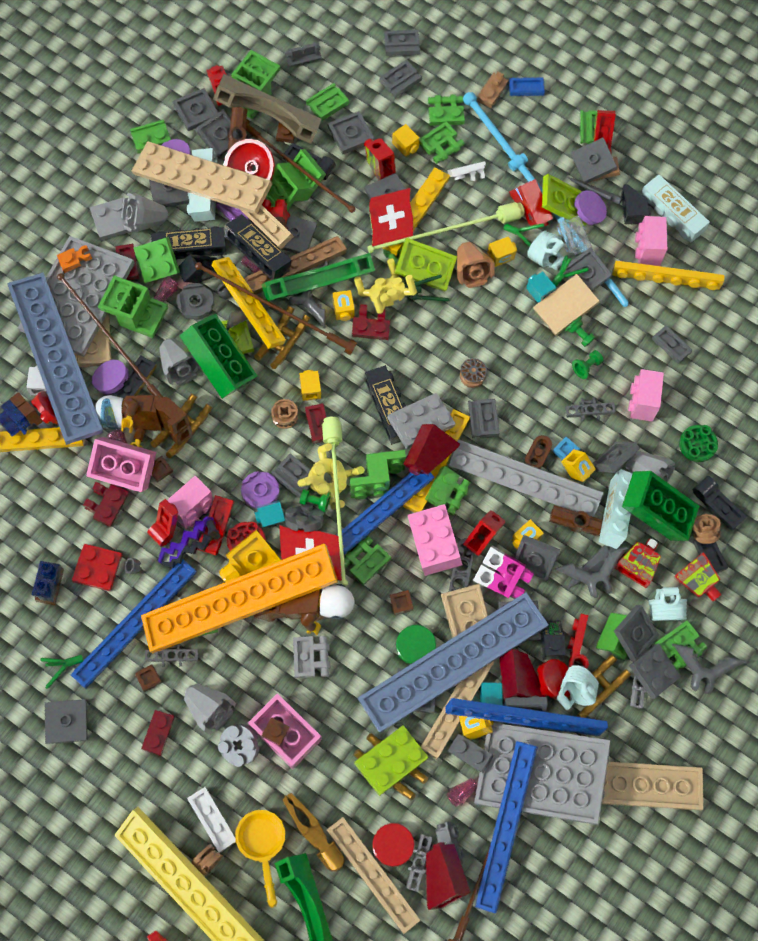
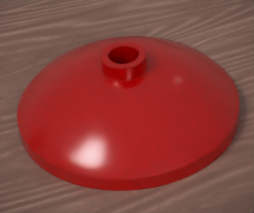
M245 139L234 144L228 151L224 161V166L270 181L274 175L275 162L272 152L264 143L254 139ZM254 165L256 166L255 171L252 170Z

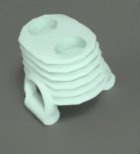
M542 231L530 245L527 255L542 267L548 266L558 270L564 260V257L559 253L560 249L564 246V242L558 235ZM552 255H555L558 258L552 264L549 262L548 258Z
M678 587L656 589L655 599L649 600L651 621L687 619V599H681ZM665 596H670V603L665 601Z
M573 665L568 669L563 679L557 700L566 710L570 709L574 703L583 706L593 705L596 702L599 682L585 667ZM567 690L570 693V701L564 695Z

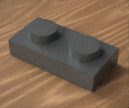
M667 325L652 338L677 364L692 352V349Z
M460 734L457 735L448 749L449 753L481 773H484L494 757L491 753Z

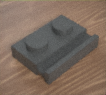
M419 30L384 31L386 56L420 55Z
M405 60L381 76L379 82L394 95V98H397L422 81V76Z
M469 400L468 411L472 438L499 436L496 400Z
M291 453L277 466L275 471H272V476L299 499L303 489L309 490L311 488L310 485L305 487L298 486L300 479L308 477L310 469Z

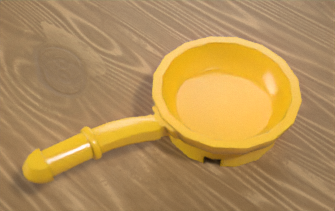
M255 810L246 814L239 821L235 831V841L239 851L245 857L263 863L267 903L270 907L274 908L277 905V899L274 890L275 884L272 880L268 861L282 849L285 841V828L282 821L274 813L267 810Z

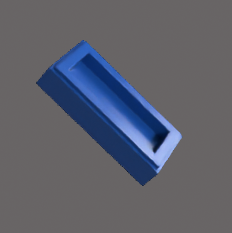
M509 78L510 96H544V78Z

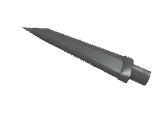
M567 177L573 183L593 191L609 201L619 205L622 201L621 197L611 192Z
M606 545L602 546L582 566V569L591 574L600 571L604 564L603 559L609 556L608 552L615 550V548L611 547L608 549ZM571 578L568 589L580 583V581Z

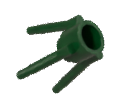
M441 274L420 281H414L417 294L407 296L412 297V300L447 302L450 300L443 297L418 295V293H422L421 284L442 278Z

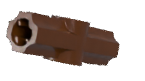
M232 107L230 131L228 134V151L237 142L245 140L248 109ZM238 131L241 134V139H235L233 132Z
M554 505L549 518V522L571 528L574 532H584L600 537L603 520L589 516L584 511L576 512ZM580 518L584 524L582 526L578 525L575 519Z

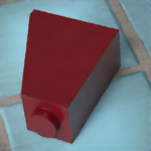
M422 424L403 464L414 475L429 474L460 446V443L435 424Z
M511 649L499 657L504 701L505 698L515 696L519 698H530L532 696L546 697L540 692L541 685L528 654L517 649Z
M440 842L433 845V849L426 853L428 910L443 909L471 893L455 844Z

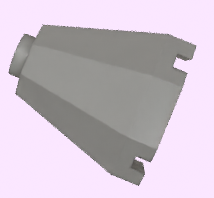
M128 192L127 196L129 198H124L121 217L122 220H126V224H123L124 229L130 232H139L162 225L168 218V211L164 205L139 194Z
M170 338L163 341L159 349L163 372L168 383L174 385L173 382H176L177 385H183L195 379L198 375L197 370L201 371V367L187 346L177 339Z
M637 451L631 460L626 461V468L630 473H633V471H652L667 483L675 470V467H673L675 462L669 458Z
M200 684L191 685L185 691L184 701L197 725L209 735L213 733L212 729H221L232 716L233 710L231 706L235 707L236 702L225 693Z

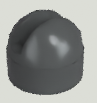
M221 283L217 289L219 297L222 299L230 298L231 293L225 284Z
M128 558L125 562L126 573H139L142 569L140 567L141 562L136 558Z

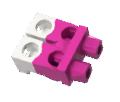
M492 545L473 581L507 598L510 596L517 598L525 592V589L516 585L518 580L521 579L529 583L534 573L526 568V564L505 554Z

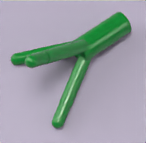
M506 223L504 230L519 236L530 247L531 243L521 233L544 227V224L517 228Z
M565 255L560 271L554 277L552 283L557 286L563 278L587 272L589 268L564 274L571 262V259Z
M82 655L64 660L41 658L40 661L49 662L45 664L46 667L63 665L47 683L45 688L48 689L67 667L82 663Z

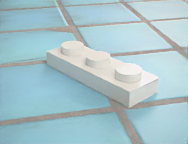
M205 787L187 798L219 853L236 843L233 833Z

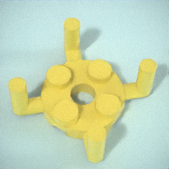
M394 259L387 260L391 277L388 279H376L375 284L370 289H364L360 276L354 278L359 296L370 297L379 314L383 313L385 307L394 305V301L398 299L401 301L405 296L417 294L412 275L405 277L408 288H405L402 278L394 273L396 269Z
M327 443L318 447L320 460L313 465L308 477L298 481V486L305 487L310 485L312 490L320 494V496L331 492L330 507L332 510H336L333 460L327 458L326 452L332 449V445ZM336 460L339 493L346 488L347 478L363 474L365 471L364 467L359 466L354 469L345 470L342 463ZM325 473L331 475L332 480L330 483L324 480ZM340 500V508H343L345 502Z

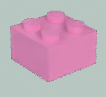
M644 216L642 223H639L638 232L635 234V243H638L635 258L638 259V264L661 265L667 251L666 217Z
M641 369L639 375H635L634 383L631 384L630 394H633L628 406V411H631L630 418L653 422L660 409L664 373Z
M194 476L167 501L177 507L179 512L177 521L187 529L189 526L193 527L195 521H199L200 516L210 512L213 496L211 491Z

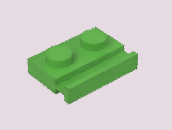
M335 83L306 100V105L311 108L317 117L322 119L321 121L349 104V99L336 87Z
M580 111V144H590L593 142L597 111Z
M164 120L130 129L138 154L142 152L147 141L162 145L171 140Z

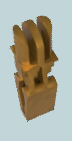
M292 793L286 795L283 802L301 835L314 848L319 849L320 852L317 854V857L328 870L332 872L340 870L344 864V857L334 841L329 845L326 835L313 814ZM288 799L294 803L295 808L307 816L310 821V828L300 823L295 814L294 807L289 803Z

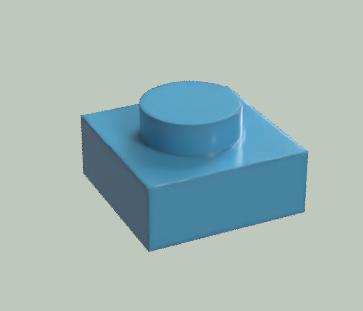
M565 437L553 449V453L563 460L573 449L580 451V448Z

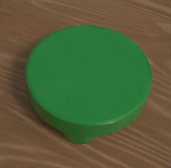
M693 425L682 433L679 447L687 459L694 462H705L716 453L718 440L710 426Z
M421 625L408 626L397 637L396 650L398 656L410 665L436 649V640L433 633Z

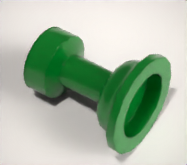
M580 316L565 329V332H576L583 339L581 344L586 347L596 337L592 333L588 335L581 327L583 325L582 316Z
M594 350L589 354V359L586 361L573 360L572 368L578 377L587 379L590 372L589 367L600 365L604 359L599 351Z
M303 489L299 504L306 505L307 502L317 504L319 510L323 511L325 515L329 506L331 492L317 497L310 495L309 490Z

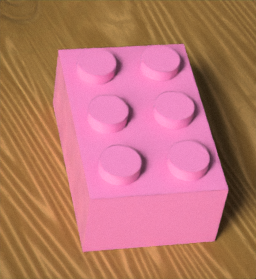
M99 437L94 441L86 476L143 492L148 489L157 452L106 437Z
M445 504L407 515L425 576L462 565Z
M278 694L248 722L257 735L292 770L322 740L321 735ZM271 717L290 727L281 746L261 736Z

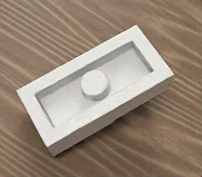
M479 162L447 170L448 175L457 180L465 178V174L469 173L470 180L475 181L477 171L480 179L485 178L484 165L486 163Z

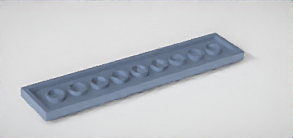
M44 273L7 283L65 444L67 445L103 433Z
M525 592L358 697V701L380 734L503 656L506 652L547 628L548 623Z

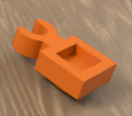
M87 245L80 247L78 251L72 248L57 255L64 273L80 267V261L92 259L90 253L84 255L85 252L89 251Z

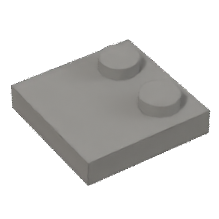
M124 197L89 207L100 241L130 232L124 229L123 224H126V220H122L121 217Z

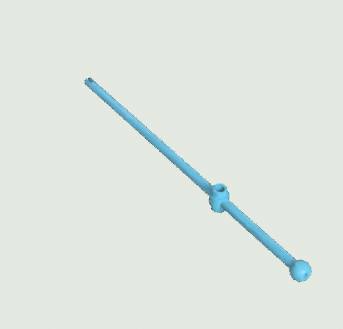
M473 92L466 93L463 97L464 103L474 109L511 158V161L508 162L512 171L520 170L528 182L534 180L535 178L525 166L528 162L524 153L518 155L514 152L476 102V95ZM538 183V186L543 195V188ZM552 213L581 252H585L588 249L568 221ZM610 278L605 282L621 305L627 307L628 300Z

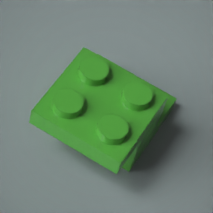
M250 50L231 76L242 83L272 95L271 82L279 73L280 65ZM245 108L248 109L247 117L252 120L259 112L254 109Z
M301 149L293 160L320 182L326 175L306 149ZM277 163L271 179L272 186L266 198L274 207L277 199L285 200L288 211L293 202L307 201L318 185L291 163Z
M114 275L98 308L101 311L115 315L119 326L154 338L168 309V304L152 299L147 287Z
M405 450L366 454L367 476L350 478V497L362 500L367 496L379 498L387 493L390 485L389 472L397 474L405 470V465L403 464L406 459Z

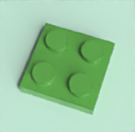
M169 237L134 247L145 283L180 273Z

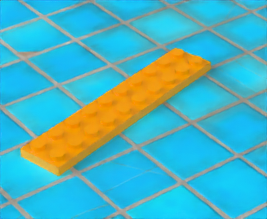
M325 544L319 545L141 615L149 651L154 653L337 583L327 546Z

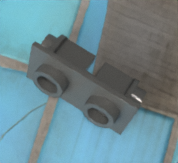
M316 42L305 45L302 48H289L288 51L284 52L289 67L322 59L320 44Z
M453 822L436 825L437 829L435 831L438 843L455 844L460 862L463 864L464 854L461 846L458 844L457 838L459 833L456 825Z

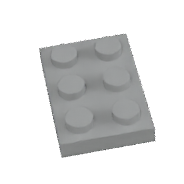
M437 393L399 409L387 417L406 449L412 447L422 424H435L443 431L453 428L456 424Z

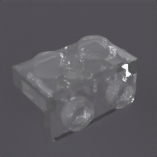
M579 216L570 220L565 217L557 220L559 224L557 229L559 234L564 237V247L567 252L578 256L590 247L592 248Z

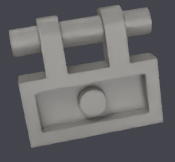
M313 636L293 637L295 678L315 677V669L321 670V677H329L331 666L328 661L330 646L327 644V636H320L319 644H313ZM318 651L320 652V661L314 662V652Z

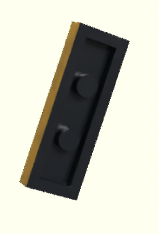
M142 355L134 363L147 380L157 368L156 363ZM131 368L127 381L125 379L123 383L124 386L113 393L112 396L125 398L126 396L138 395L145 382Z

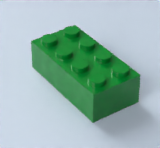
M216 313L191 325L180 335L222 399L243 388L258 377Z
M633 471L622 504L624 509L670 541H689L699 509L698 504L652 471Z

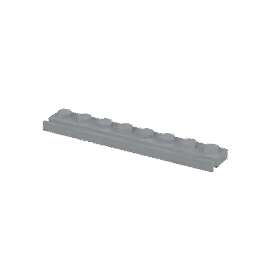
M458 439L460 446L454 451L449 466L576 512L584 511L589 516H595L603 495L602 491Z

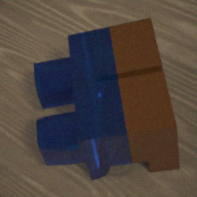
M19 392L0 406L3 409V412L0 413V424L12 437L19 431L25 435L30 425L35 423L38 426L43 422L35 409Z
M40 561L31 594L35 597L34 600L36 602L50 605L56 604L60 589L58 586L61 585L64 569L60 564Z

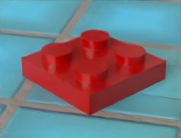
M84 544L72 581L111 592L122 553Z

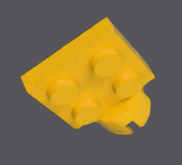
M256 530L226 554L229 562L219 571V574L227 582L281 561V559Z

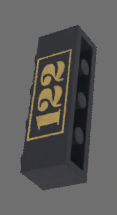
M241 214L225 225V237L271 280L278 279L290 272V257L270 241L261 230L256 228L250 219Z
M214 226L206 229L194 228L184 231L175 230L173 232L159 231L151 233V242L169 237L176 260L186 259L190 254L209 257L227 255L224 227Z
M386 365L365 372L364 380L392 445L401 442L387 417L389 414L406 407V405L400 401L401 393L399 388L393 384L394 376L392 371H388Z

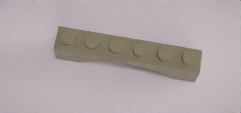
M225 74L213 98L229 107H244L265 113L282 123L295 137L312 144L322 120Z

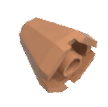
M471 242L462 243L457 248V279L462 285L464 283L468 288L484 285L488 282L487 278L489 276L491 278L494 276L493 260Z

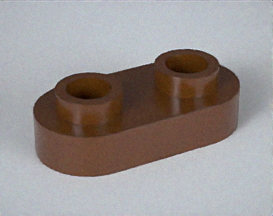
M544 435L536 437L525 457L524 463L541 469L551 451V439ZM539 445H544L545 449H540ZM534 460L537 462V464L533 465L531 464V461Z

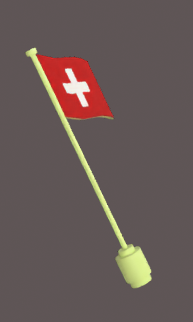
M411 188L372 197L369 203L372 245L368 246V251L372 253L376 249L403 243L406 238L414 240L495 218L503 224L520 220L524 216V208L521 203L517 202L505 204L498 207L496 215L413 236V215L410 204Z
M327 417L322 424L323 442L332 445L338 536L321 531H295L279 525L281 560L325 544L329 551L337 581H340V586H348V581L345 577L335 446H338L343 440L342 427L339 418Z

